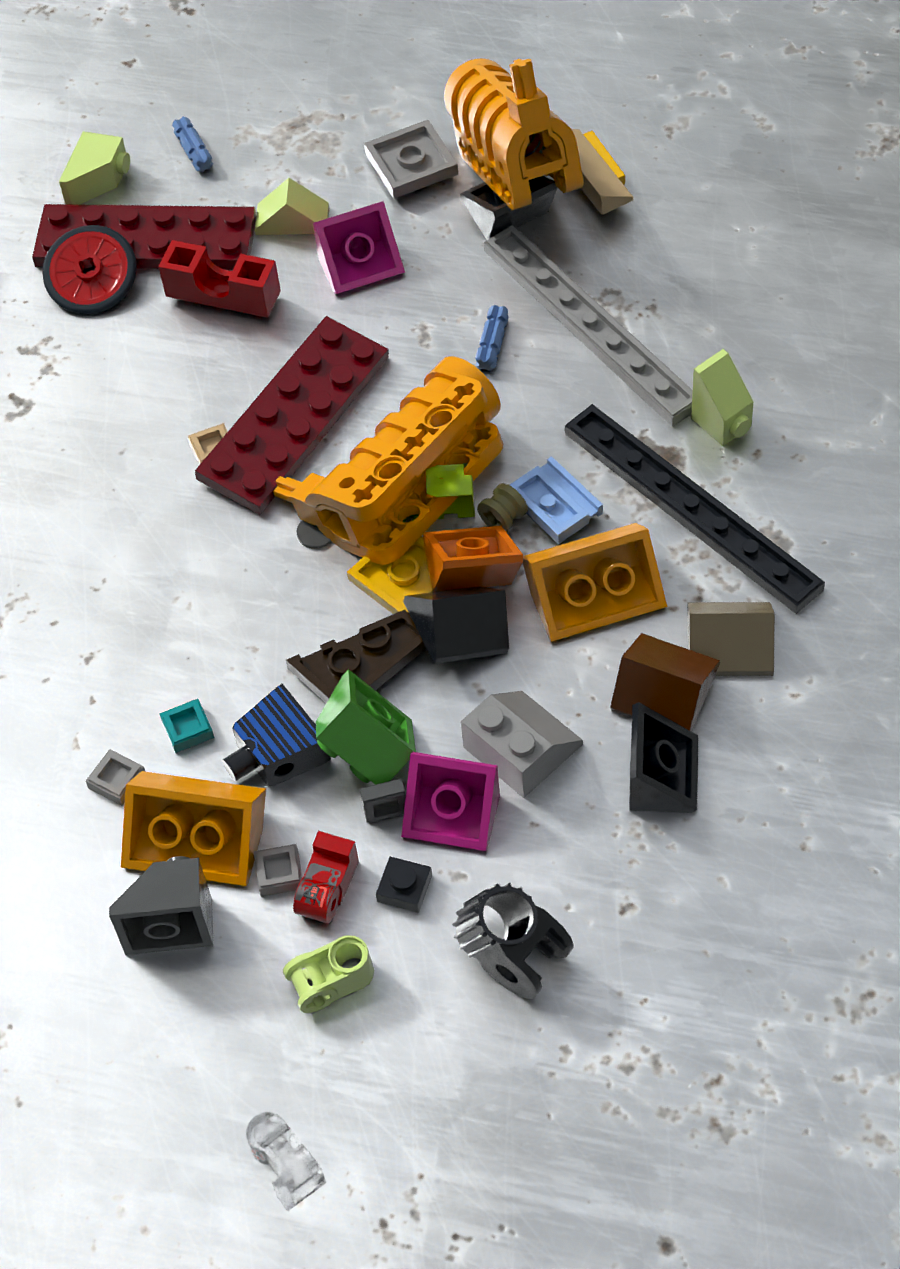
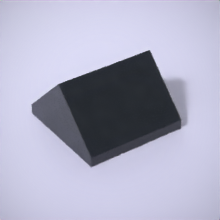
M544 175L528 180L532 203L516 210H511L485 182L461 193L460 196L482 234L488 240L511 225L517 228L549 212L557 191L555 181Z
M468 587L407 595L404 597L403 602L434 664L508 652L509 636L505 590L487 587Z
M640 702L633 704L629 811L681 813L696 811L698 735Z

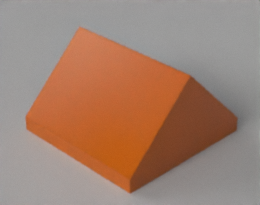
M502 526L423 532L433 592L468 587L511 585L523 563L522 552Z

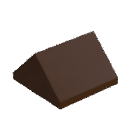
M641 633L621 657L610 709L632 718V705L640 702L692 732L720 665V660Z

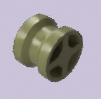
M501 483L493 490L491 498L483 499L478 504L477 511L488 527L502 526L507 532L512 527L514 519H521L527 513L528 506L525 499L515 488Z

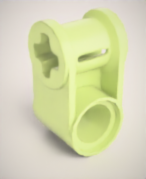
M346 935L312 952L293 958L283 968V974L288 981H292L298 993L299 1009L303 1013H312L322 1010L332 1002L369 985L373 979L374 967L365 942L357 936ZM358 958L361 960L355 967H342L348 959ZM310 979L313 985L310 986L307 980Z

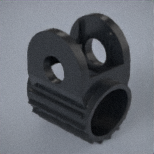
M497 883L463 903L464 907L456 912L458 916L457 921L452 924L456 927L454 938L458 939L459 949H463L469 958L474 957L478 959L482 968L498 983L516 995L533 999L542 989V977L525 962V959L535 947L547 958L551 956L566 958L573 950L574 944L566 929L545 909L536 906L531 899L532 896H528L522 891V887H512L511 883L500 887ZM484 906L491 907L502 918L505 928L504 939L495 936L486 926L483 916Z

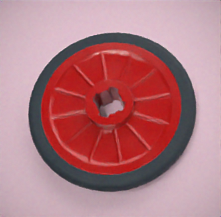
M82 226L63 234L50 247L43 263V282L49 296L60 307L78 314L100 313L117 305L128 294L136 277L137 263L131 245L121 234L104 226ZM93 265L96 267L94 271L91 270L86 274L84 273L85 268L88 269L93 267Z

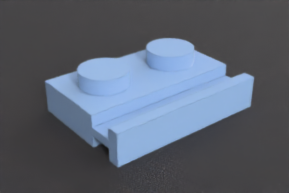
M552 456L547 459V464L541 468L539 466L535 467L510 484L525 499L528 506L526 514L557 544H560L589 524V519L595 515L599 517L603 514V504Z

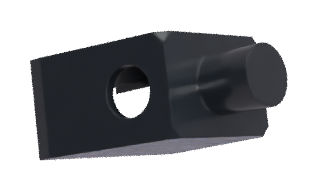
M282 683L234 723L232 730L239 749L222 759V763L234 781L255 770L266 785L275 786L331 760V756L326 754L317 743L316 724Z

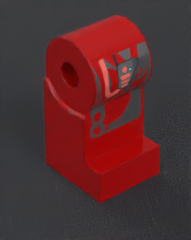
M318 831L312 845L313 854L295 893L293 912L297 915L328 924L334 918L338 906H341L358 866L359 859L355 841Z

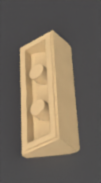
M572 129L577 141L584 184L581 189L598 211L603 215L633 201L632 194L579 129Z

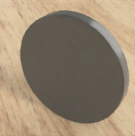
M301 521L297 526V538L307 548L319 549L332 542L318 529L317 525Z

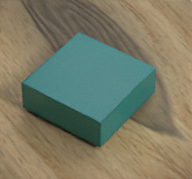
M198 698L159 713L175 753L215 738Z

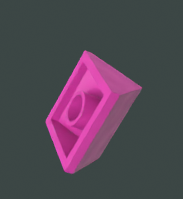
M384 201L313 223L318 259L335 294L405 273Z
M412 752L410 754L401 837L486 851L500 798L498 765Z

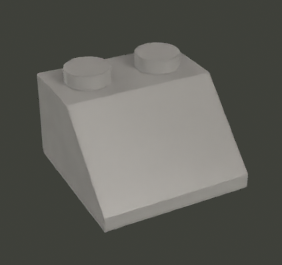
M523 691L491 694L461 720L463 747L481 763L498 765V777L523 798L583 745V740Z

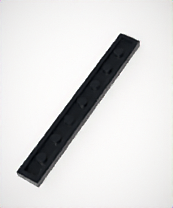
M591 404L565 425V434L795 614L800 612L824 591L825 582L595 405Z

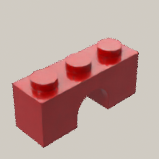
M172 240L158 266L165 296L268 318L281 292L275 260L240 254L233 270L228 271L216 266L210 260L205 246Z

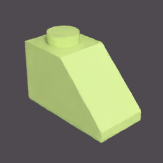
M82 132L59 180L65 204L80 205L118 187L123 174H127L130 167V155L125 150L122 137Z
M722 349L694 368L691 419L722 446L734 438H740L745 435L752 426L754 401L729 353Z

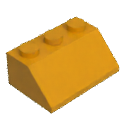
M637 523L523 556V567L529 590L551 642L668 607L649 530Z
M141 771L126 784L121 868L146 871L154 862L167 861L176 856L199 858L205 879L208 881L247 886L255 861L253 851L258 850L263 831L266 788Z

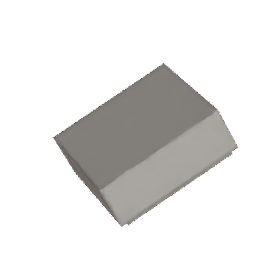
M109 749L85 782L88 789L123 806L125 803L126 784L141 771H145V768L137 762Z
M297 844L253 851L261 897L297 890L302 879Z

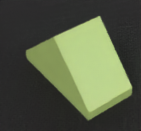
M288 178L258 203L255 234H315L313 223L329 217V202Z

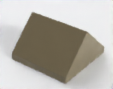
M688 602L689 650L720 660L715 676H774L775 613L770 602Z

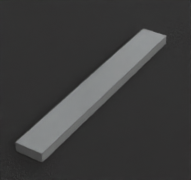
M511 225L484 242V251L666 422L673 427L691 415L693 390L516 227Z

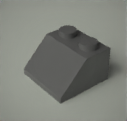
M176 856L167 861L154 862L109 907V917L125 955L213 946L212 897L199 858Z

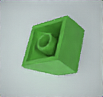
M348 669L341 677L316 720L317 743L329 756L333 758L339 756L350 764L351 771L362 782L369 783L371 781L377 785L391 781L410 760V754L416 752L412 719Z

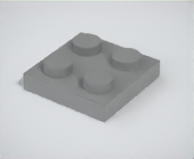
M428 119L364 143L366 156L393 198L458 175L457 162Z

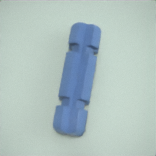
M184 116L180 120L175 119L172 123L173 132L177 139L181 140L180 144L188 158L193 161L192 164L195 170L198 172H203L206 169L210 170L213 166L212 156L205 148L206 146L196 129L192 128L193 124L190 119Z
M492 305L488 310L486 317L488 320L484 324L479 343L481 347L478 348L475 357L477 361L476 366L480 370L486 369L491 371L496 367L498 360L496 356L500 352L505 334L504 328L507 326L509 319L508 309L505 306L498 307Z

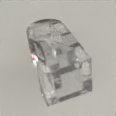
M265 1112L253 1117L246 1128V1138L256 1160L269 1165L278 1176V1179L272 1182L274 1191L285 1209L290 1211L326 1183L322 1168L278 1114Z

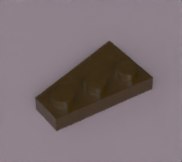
M402 610L360 628L357 635L338 643L335 640L320 645L321 650L301 658L298 654L286 659L288 670L327 703L341 677L348 669L376 691L422 653L426 647L410 614L406 610Z

